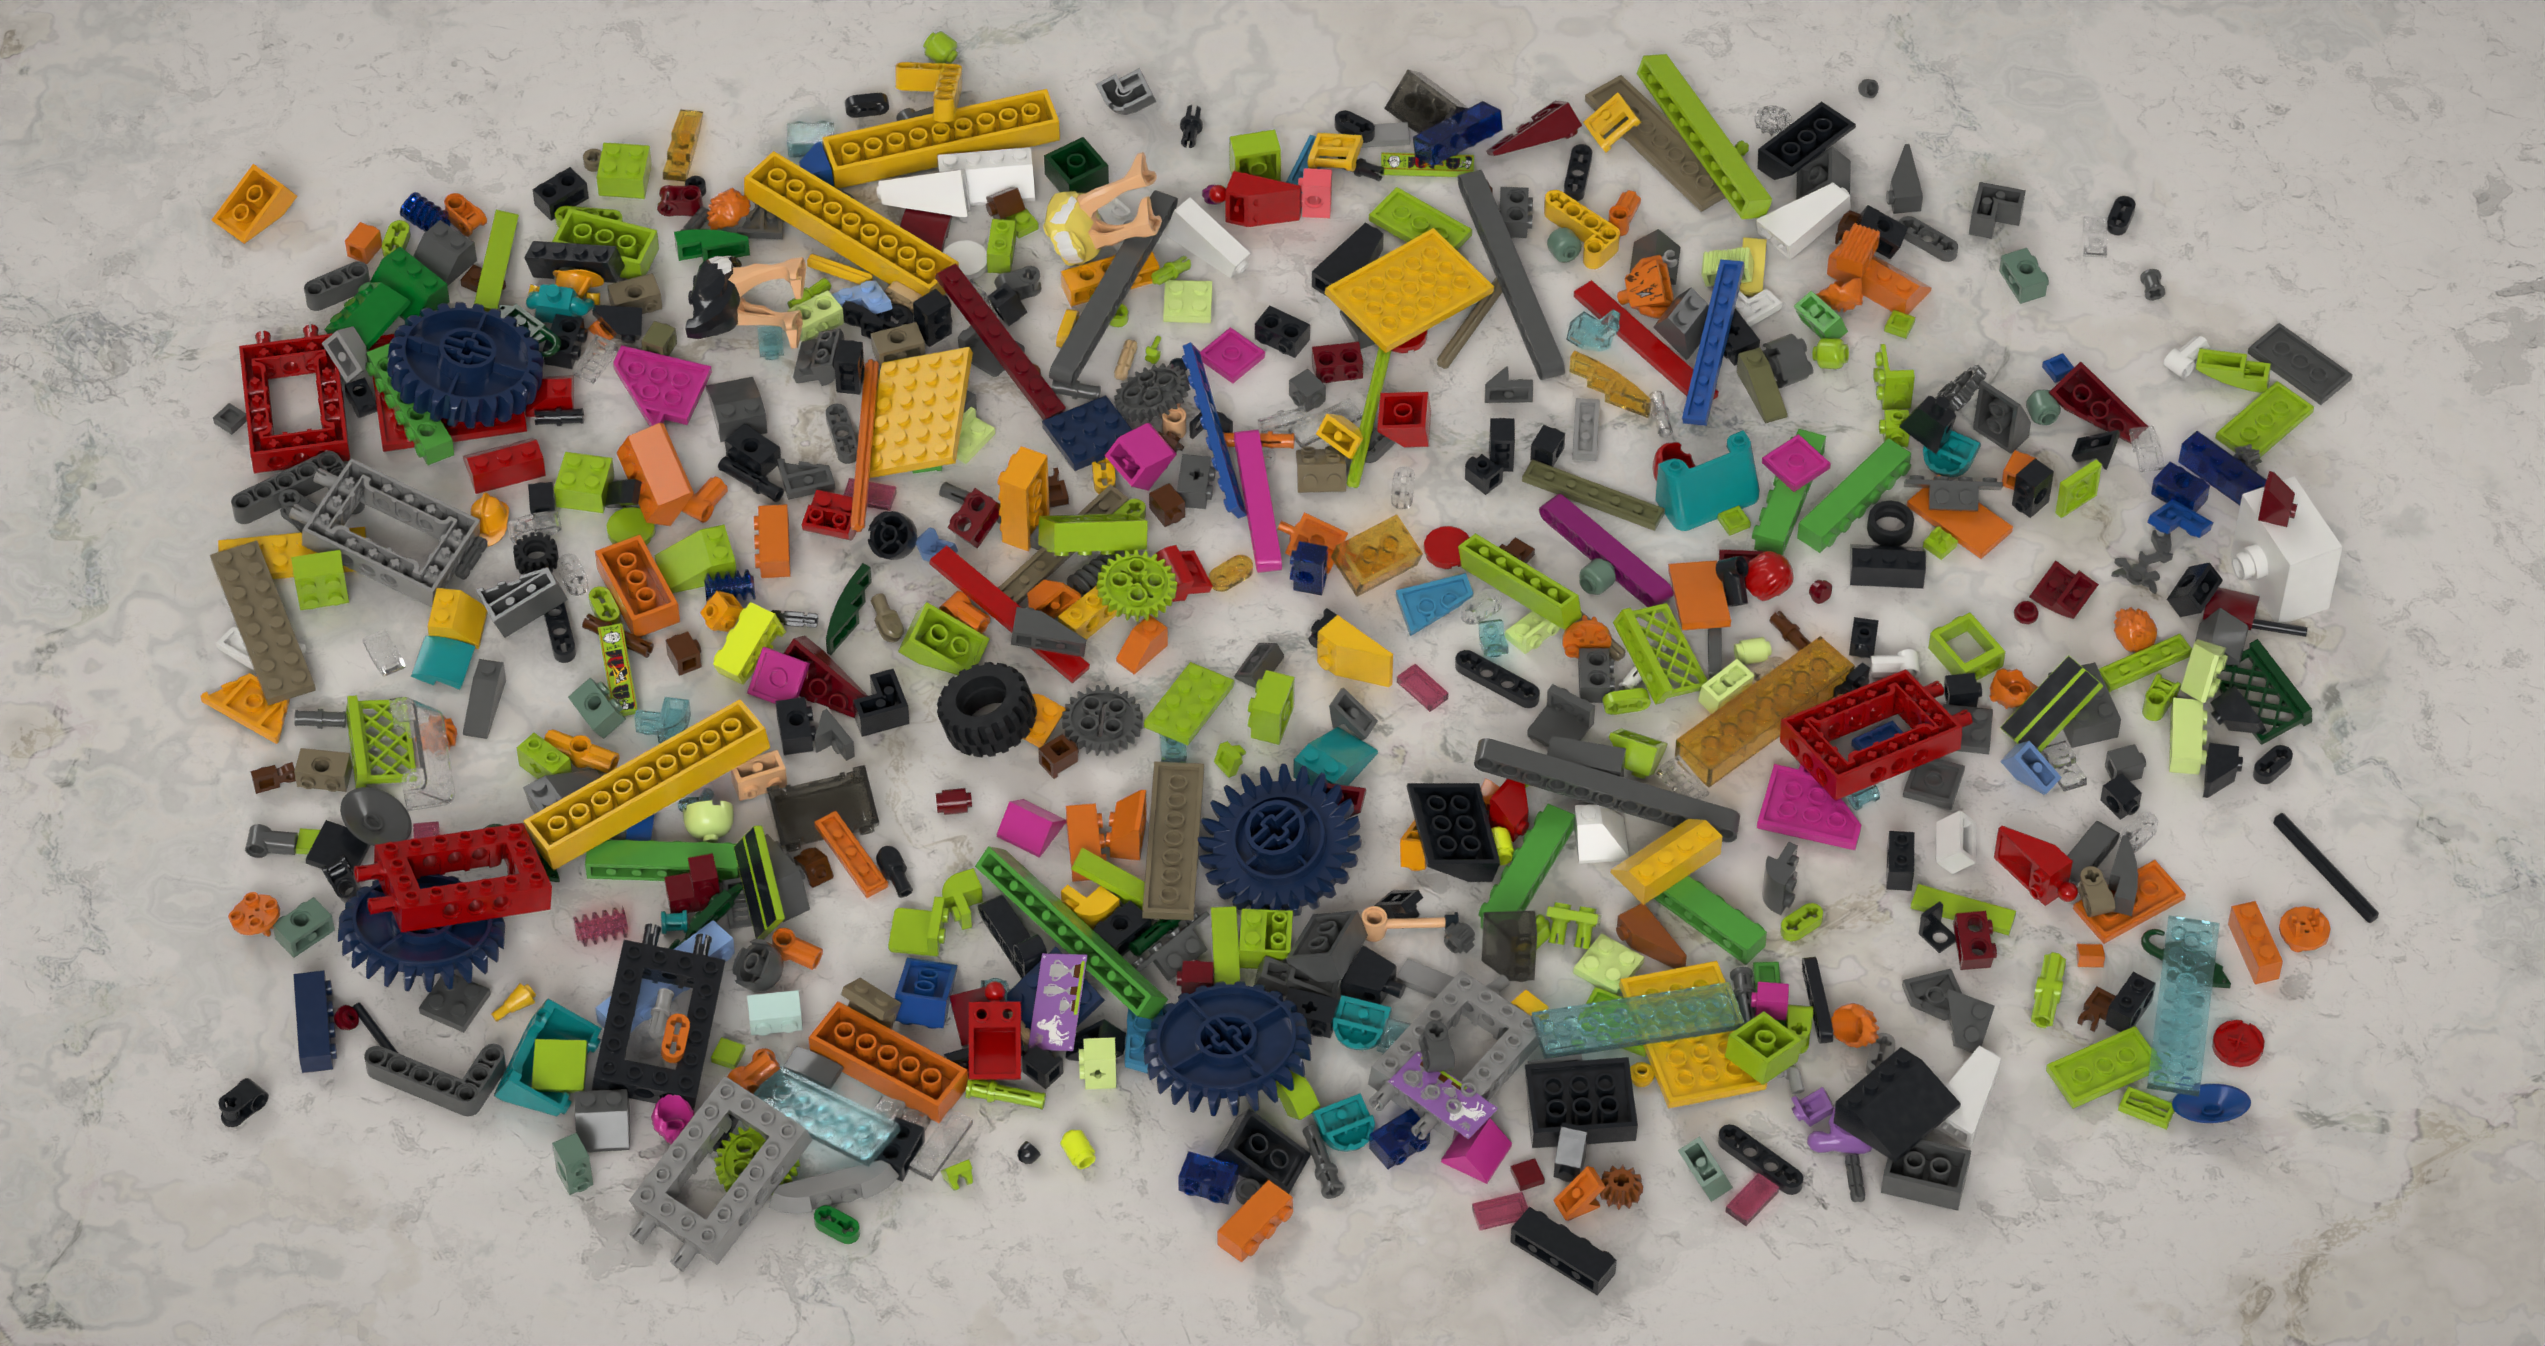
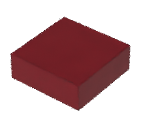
M1535 1158L1510 1167L1512 1176L1520 1191L1545 1183V1178Z

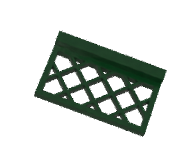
M2258 639L2249 643V649L2243 651L2241 661L2249 658L2253 663L2251 670L2238 668V665L2227 664L2225 669L2222 670V672H2231L2232 676L2230 681L2221 680L2219 691L2223 694L2233 686L2237 689L2246 690L2244 698L2250 706L2259 708L2258 717L2263 724L2273 725L2272 731L2264 735L2252 733L2261 745L2299 724L2306 726L2312 723V708ZM2236 674L2250 676L2248 684L2234 682ZM2253 677L2264 678L2266 680L2265 687L2251 685ZM2249 692L2263 693L2261 702L2248 700ZM2267 694L2278 696L2280 698L2279 704L2265 703ZM2263 709L2277 711L2275 719L2261 717ZM2280 712L2291 713L2294 719L2288 722L2278 720Z

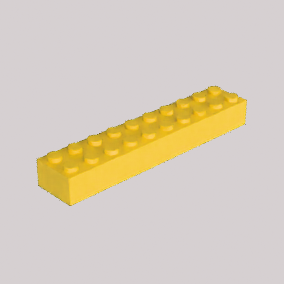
M1043 89L957 108L955 118L951 122H937L933 119L932 113L822 137V142L832 170L834 186L840 189L938 167L937 155L1026 148L1059 141L1060 128L1059 119L1048 90Z
M775 151L744 177V196L889 285L893 281H897L922 296L934 289H937L944 295L946 292L935 279L936 273L955 263L959 267L958 261Z
M739 699L523 820L525 828L534 847L551 868L555 870L770 749L766 729Z

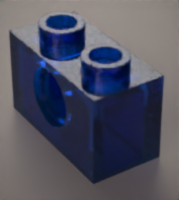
M2169 462L2153 479L2151 494L2165 503L2174 499L2192 511L2197 512L2208 500L2210 485L2203 479L2187 472L2184 468Z
M1299 541L1297 550H1292L1290 565H1292L1290 580H1293V590L1322 596L1327 580L1328 546Z
M1412 1108L1369 1134V1149L1387 1169L1395 1165H1401L1409 1156L1416 1152H1422L1430 1144V1132L1423 1140L1418 1138L1421 1132L1417 1136H1414L1411 1128L1421 1119Z
M1188 1151L1178 1176V1189L1189 1196L1196 1195L1214 1203L1228 1205L1238 1182V1165Z

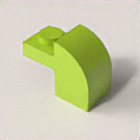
M974 868L952 875L946 880L942 888V897H945V908H949L954 922L959 921L962 930L972 928L971 911L968 906L983 902L982 886Z
M1290 1070L1294 1090L1290 1091L1278 1081H1275L1277 1094L1287 1116L1302 1120L1321 1106L1306 1078Z

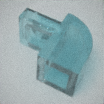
M1611 310L1598 320L1583 311L1570 322L1566 340L1584 350H1607L1611 347L1613 336L1619 331L1620 313Z
M665 697L661 713L636 710L634 716L636 733L657 735L658 743H662L688 728L691 717L689 700Z

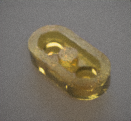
M1236 555L1215 567L1209 573V580L1213 586L1212 589L1224 592L1246 580L1253 573V562L1248 556Z

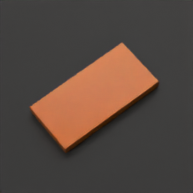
M1922 488L1907 501L1909 509L1933 526H1940L1942 530L1950 533L1952 537L1958 540L1960 545L1980 559L2013 531L2012 525L1979 502L1977 512L1929 510V488Z
M1717 560L1668 564V572L1682 630L1731 627V617L1723 584L1716 574Z
M2156 860L2137 869L2138 886L2132 916L2110 912L2088 917L2082 900L2074 903L2073 910L2103 944L2185 900L2186 894ZM2110 890L2113 894V897H2115L2116 891Z

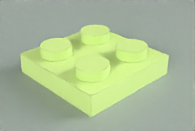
M1168 280L1165 282L1163 322L1211 323L1212 281Z
M1601 933L1574 966L1573 974L1600 989L1619 995L1621 992L1619 987L1620 979L1633 977L1644 964V956Z

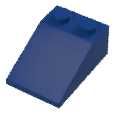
M907 957L895 993V999L901 1002L895 1021L904 1025H924L931 1029L944 1028L950 1006L949 996L952 995L958 965Z

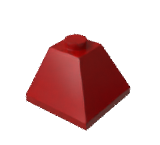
M574 375L543 377L536 399L532 404L526 405V417H536L534 416L535 410H556V407H561L562 410L574 409Z
M1506 779L1490 798L1489 822L1491 828L1500 826L1508 829L1511 840L1514 843L1529 828V810L1525 784Z

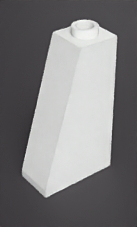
M965 169L885 179L879 181L877 186V196L879 200H882L883 205L959 217L972 215Z
M1831 183L1756 220L1758 234L1767 239L1771 245L1791 260L1851 209L1850 194L1845 188H1840L1835 183Z
M1189 197L1174 210L1165 232L1167 237L1229 278L1233 277L1236 273L1241 274L1246 270L1249 265L1247 261L1251 253Z
M1979 1046L1946 1085L1948 1090L1961 1103V1106L1936 1129L1968 1148L1973 1145L1999 1074L2001 1058L1993 1051Z

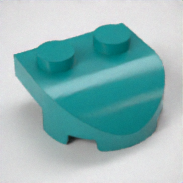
M1951 431L1949 440L1937 454L1927 447H1923L1925 464L1932 472L1941 476H1961L1971 467L1981 447V443Z
M1341 995L1336 1017L1333 1019V1029L1338 1041L1343 1046L1354 1050H1369L1376 1047L1385 1036L1392 1008Z
M1361 1093L1312 1112L1323 1141L1330 1148L1337 1151L1349 1152L1362 1148L1370 1141L1375 1128L1373 1115L1370 1116Z

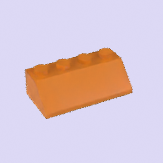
M1835 250L1829 255L1827 275L1837 281L1841 280L1843 283L1851 281L1852 278L1859 277L1835 269L1836 260H1833ZM1873 255L1863 277H1861L1863 296L1891 312L1896 310L1907 315L1932 289Z
M658 423L629 435L616 453L627 479H636L642 482L638 504L646 523L671 526L694 492L664 423Z

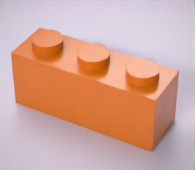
M787 504L758 506V516H754V530H759V535H754L755 550L759 549V554H755V568H760L761 578L790 577Z
M1096 803L1066 806L1071 868L1082 848L1107 861L1106 854H1101V849L1105 848L1104 833L1099 834V828H1103L1102 813H1097ZM1071 870L1072 882L1089 881L1088 878Z
M2256 901L2231 906L2228 926L2254 984L2279 979L2283 960Z
M1268 1180L1217 1231V1245L1240 1262H1243L1248 1256L1256 1253L1259 1245L1265 1239L1273 1236L1276 1228L1282 1222L1289 1220L1293 1214V1197Z

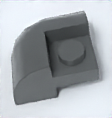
M1140 68L1121 78L1114 74L1096 84L1104 102L1115 113L1124 115L1136 113L1157 102Z

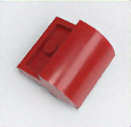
M816 490L811 505L808 504L801 524L802 530L850 541L853 540L857 532L852 530L850 526L853 497Z
M1173 545L1155 553L1157 554V561L1165 559V567L1171 566V573L1176 575L1175 599H1172V602L1185 601L1188 594L1210 593L1213 586L1194 550L1179 551L1177 545Z

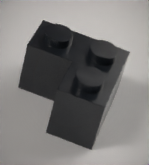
M894 668L871 674L870 685L872 695L853 700L854 718L862 737L909 724L908 704Z

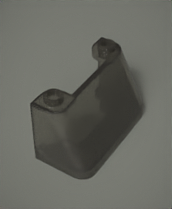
M865 765L853 767V771L846 773V776L845 772H841L838 776L795 786H791V784L786 785L785 790L780 788L779 785L766 788V803L782 849H786V852L800 850L801 845L824 840L815 828L814 821L834 811L838 812L852 833L860 832V835H866L875 832L874 828L879 825V819Z

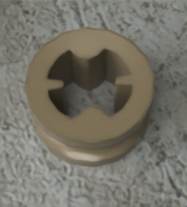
M589 149L583 154L585 169L591 172L598 171L601 150Z

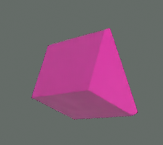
M1025 799L1009 801L998 829L997 837L1040 858L1066 824V819Z
M1489 1118L1469 1139L1459 1133L1442 1157L1441 1163L1488 1184L1512 1147V1142Z

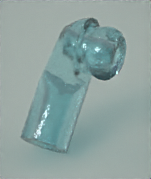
M704 788L699 797L681 799L678 802V808L683 812V808L686 810V806L689 804L712 800L714 792Z

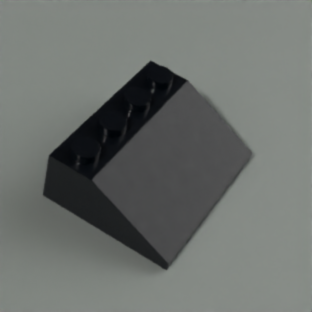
M1407 783L1406 787L1427 867L1467 882H1492L1500 866V860L1479 783Z
M1900 1047L1836 1101L1834 1124L1896 1162L1958 1110L1961 1103L1922 1059Z
M1629 1057L1525 1065L1532 1148L1558 1147L1562 1123L1588 1128L1587 1144L1636 1141L1638 1123Z

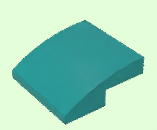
M425 636L411 677L433 686L438 681L460 690L475 646L450 638Z

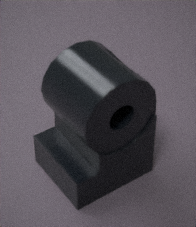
M365 377L345 384L346 398L351 403L358 418L377 412L375 400ZM359 386L363 387V388H360V389H358V390L353 391L356 387H359Z

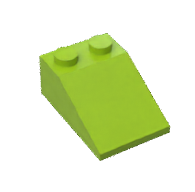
M724 524L700 529L654 555L656 564L672 594L737 580L736 562Z
M926 602L915 614L898 652L918 664L959 675V672L963 669L968 670L972 668V665L979 664L990 638Z

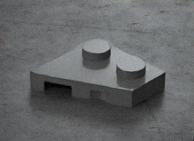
M755 204V208L746 216V222L742 227L739 226L737 233L748 236V239H783V220Z
M782 458L777 459V466L788 500L813 495L816 490H835V482L829 465H813L803 461H799L797 465L785 463V459Z
M1947 989L1945 998L1948 1000V1016L1953 1031L1951 1034L1953 1046L1974 1053L1979 1046L1982 1047L1995 1006Z

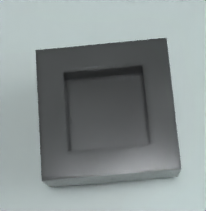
M228 403L213 417L215 425L232 435L247 422L245 412Z

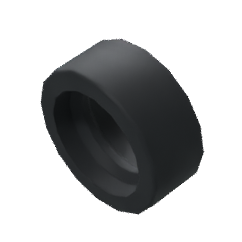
M1892 500L1882 501L1874 505L1869 512L1867 522L1869 537L1881 546H1901L1907 543L1913 532V512L1903 503ZM1883 517H1894L1901 520L1905 527L1900 530L1889 531L1879 527L1876 521Z

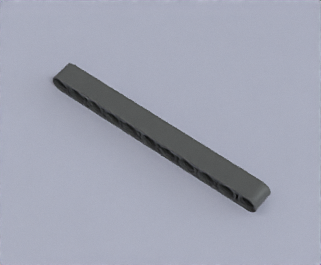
M1477 170L1458 175L1457 180L1461 195L1539 379L1544 380L1564 375L1563 359L1483 171Z
M1157 190L1153 191L1150 196L1152 210L1155 216L1159 215L1162 219L1158 233L1154 236L1133 237L1124 240L1053 361L1049 371L1050 379L1069 386L1075 384L1168 225L1178 204L1177 197Z
M1483 738L1478 742L1474 766L1482 772L1674 828L1687 819L1707 820L1723 836L1722 842H1733L1737 839L1740 814L1733 809L1494 739Z

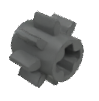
M2251 444L2244 447H2236V454L2230 457L2233 469L2240 470L2241 475L2258 471L2256 465L2262 462L2259 450L2252 449Z
M1458 922L1455 925L1452 923L1444 930L1446 932L1444 943L1451 952H1459L1461 954L1464 951L1468 953L1475 946L1473 943L1475 932L1468 924H1460Z

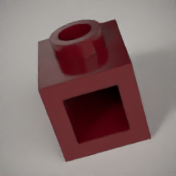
M1199 960L1183 961L1182 971H1177V986H1181V994L1196 992V987L1204 985L1207 988L1213 986L1214 962Z

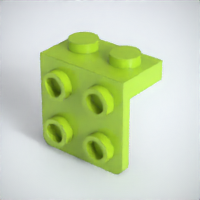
M1880 344L1879 352H1875L1877 368L1873 369L1874 382H1878L1879 385L1876 386L1877 400H1881L1882 410L1909 409L1912 404L1915 380L1914 370L1890 371L1886 345Z
M934 896L932 911L907 908L895 909L888 943L889 951L939 956L940 945L945 943L946 937L944 923L949 921V908H945V897Z

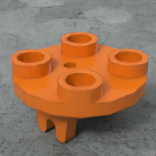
M1583 615L1581 621L1573 623L1565 630L1562 644L1568 657L1578 658L1579 648H1610L1612 637L1609 629L1598 622L1596 617L1588 620L1587 616Z
M250 892L229 913L228 918L234 930L240 934L255 935L263 933L265 936L270 937V928L273 929V925L280 916V907L277 900L270 895H258L256 892Z
M2306 906L2294 907L2286 911L2281 917L2279 925L2281 937L2294 952L2315 950L2326 945L2331 929L2328 919L2320 912L2319 908L2314 909Z

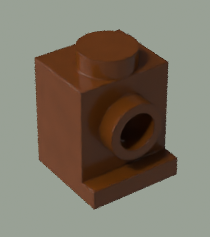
M1063 734L1038 748L1039 764L1053 779L1058 777V773L1078 762L1079 749L1074 741H1069Z

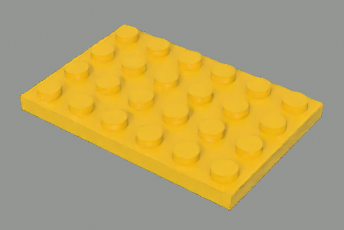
M1432 228L1329 285L1325 289V295L1378 347L1387 353L1492 294L1495 286Z
M970 347L892 360L881 364L876 396L869 478L956 463L973 355Z
M1717 961L1620 979L1619 987L1668 1109L1766 1090L1767 1083L1762 1085L1725 1057L1729 1034L1743 1026V1023Z

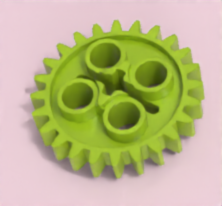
M1126 550L1124 557L1117 553L1115 561L1109 558L1107 565H1102L1101 572H1098L1096 587L1098 598H1102L1103 606L1108 605V612L1117 610L1116 617L1126 614L1125 618L1127 621L1131 616H1134L1136 622H1138L1140 616H1143L1148 621L1149 614L1157 618L1158 611L1165 613L1166 606H1172V599H1175L1177 589L1176 575L1171 573V566L1165 567V559L1157 561V554L1150 558L1148 557V551H1145L1143 555H1139L1138 550H1135L1134 555H1130Z
M738 1127V1135L730 1132L731 1140H722L724 1149L719 1148L716 1150L718 1157L714 1158L717 1166L715 1167V1172L720 1185L723 1184L726 1192H728L739 1177V1174L744 1171L766 1142L763 1136L751 1127L746 1131ZM750 1149L749 1151L742 1153L743 1150ZM799 1159L779 1185L793 1182L791 1176H798L796 1167L800 1166Z

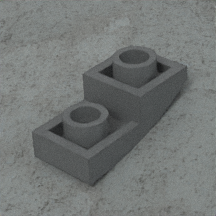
M797 1046L783 1066L787 1073L807 1078L811 1084L827 1089L833 1087L844 1069L838 1063L822 1055Z

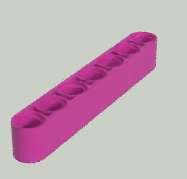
M1259 430L1234 432L1235 450L1257 573L1282 570L1281 552Z

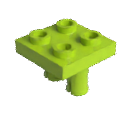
M1555 902L1554 907L1548 906L1546 916L1553 920L1548 943L1556 944L1557 934H1559L1557 944L1565 945L1567 924L1572 920L1576 921L1575 924H1578L1573 947L1581 948L1582 938H1584L1583 948L1589 949L1592 929L1596 925H1600L1602 915L1596 914L1597 909L1580 906L1579 911L1571 910V905Z

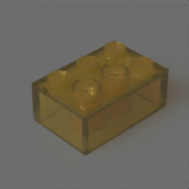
M1396 514L1336 545L1331 558L1356 597L1417 566L1423 553Z

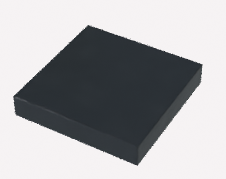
M326 820L306 857V864L322 869L321 867H328L340 860V856L345 855L354 870V866L361 865L370 845L355 837L347 827Z

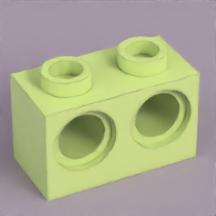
M828 290L787 310V312L801 310L803 319L801 341L812 340L818 337L819 332L832 330L844 324L843 308Z
M1736 659L1701 686L1698 702L1716 717L1751 690L1754 674Z

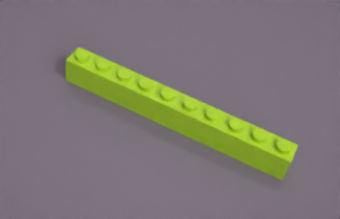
M1668 55L1643 56L1637 71L1638 77L1740 218L1753 219L1766 215L1771 206V196Z

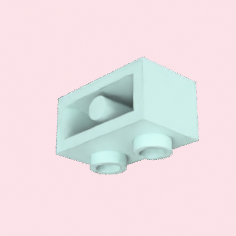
M799 990L747 995L751 1035L764 1036L771 1033H792L803 1030Z

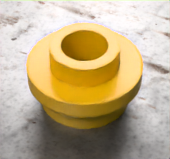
M1637 1062L1630 1067L1632 1083L1635 1086L1646 1087L1654 1080L1655 1075L1650 1064Z

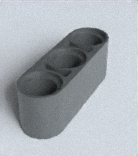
M356 261L308 281L304 285L307 307L313 311H320L354 297L359 292L358 289L361 285L370 282L367 265Z
M2096 821L2067 855L2073 861L2070 879L2079 883L2081 881L2080 874L2084 868L2088 866L2098 868L2117 844L2120 833Z

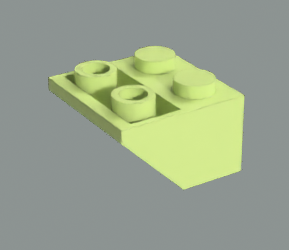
M2197 639L2193 645L2180 690L2204 703L2210 697L2214 698L2221 683V679L2217 678L2218 674H2221L2222 670L2225 669L2228 656L2224 655L2226 648Z

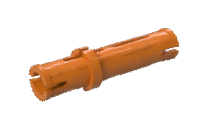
M1273 431L1259 433L1262 448H1267V450H1272L1273 448L1294 449V433L1273 434ZM1223 432L1227 447H1235L1234 433Z

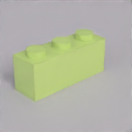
M2173 698L2170 712L2169 772L2199 775L2201 765H2206L2207 750H2202V745H2206L2207 730H2203V725L2207 724L2208 712L2203 710V702L2199 700Z

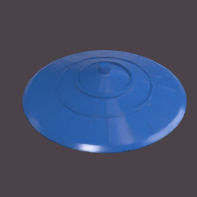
M2224 1084L2192 1086L2178 1093L2172 1101V1107L2178 1115L2199 1123L2227 1122L2242 1116L2251 1106V1099L2247 1093L2239 1088Z

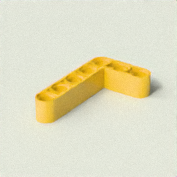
M900 62L895 65V87L898 90L934 92L933 119L937 122H951L955 118L962 91V66L946 63Z

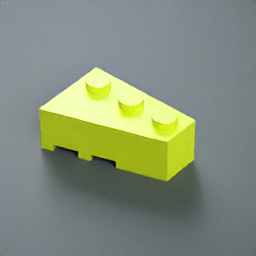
M752 602L741 611L739 621L735 628L729 631L723 648L715 654L713 665L719 674L742 685L746 683L755 671L762 648L773 649L771 643L777 636L783 637L786 633L776 614Z

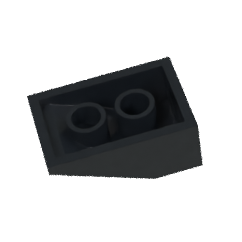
M1249 1108L1235 1118L1213 1158L1235 1174L1254 1179L1261 1185L1270 1180L1289 1194L1311 1153Z

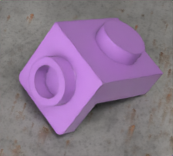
M1823 1087L1801 1100L1796 1095L1791 1098L1795 1105L1792 1108L1794 1115L1799 1121L1804 1120L1809 1127L1833 1113L1834 1105Z

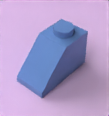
M2030 740L2015 745L2000 761L2016 780L2043 795L2047 794L2062 778Z

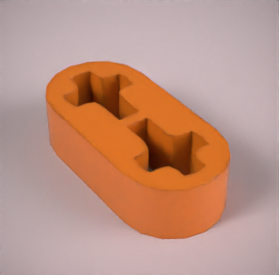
M676 1013L671 1015L666 1023L661 1056L669 1063L679 1062L684 1056L690 1021L683 1014ZM676 1022L681 1023L679 1035L674 1034ZM672 1042L677 1043L675 1054L670 1053Z

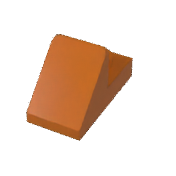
M1587 1166L1553 1201L1564 1219L1569 1221L1598 1209L1600 1204L1596 1197L1606 1187L1594 1167Z

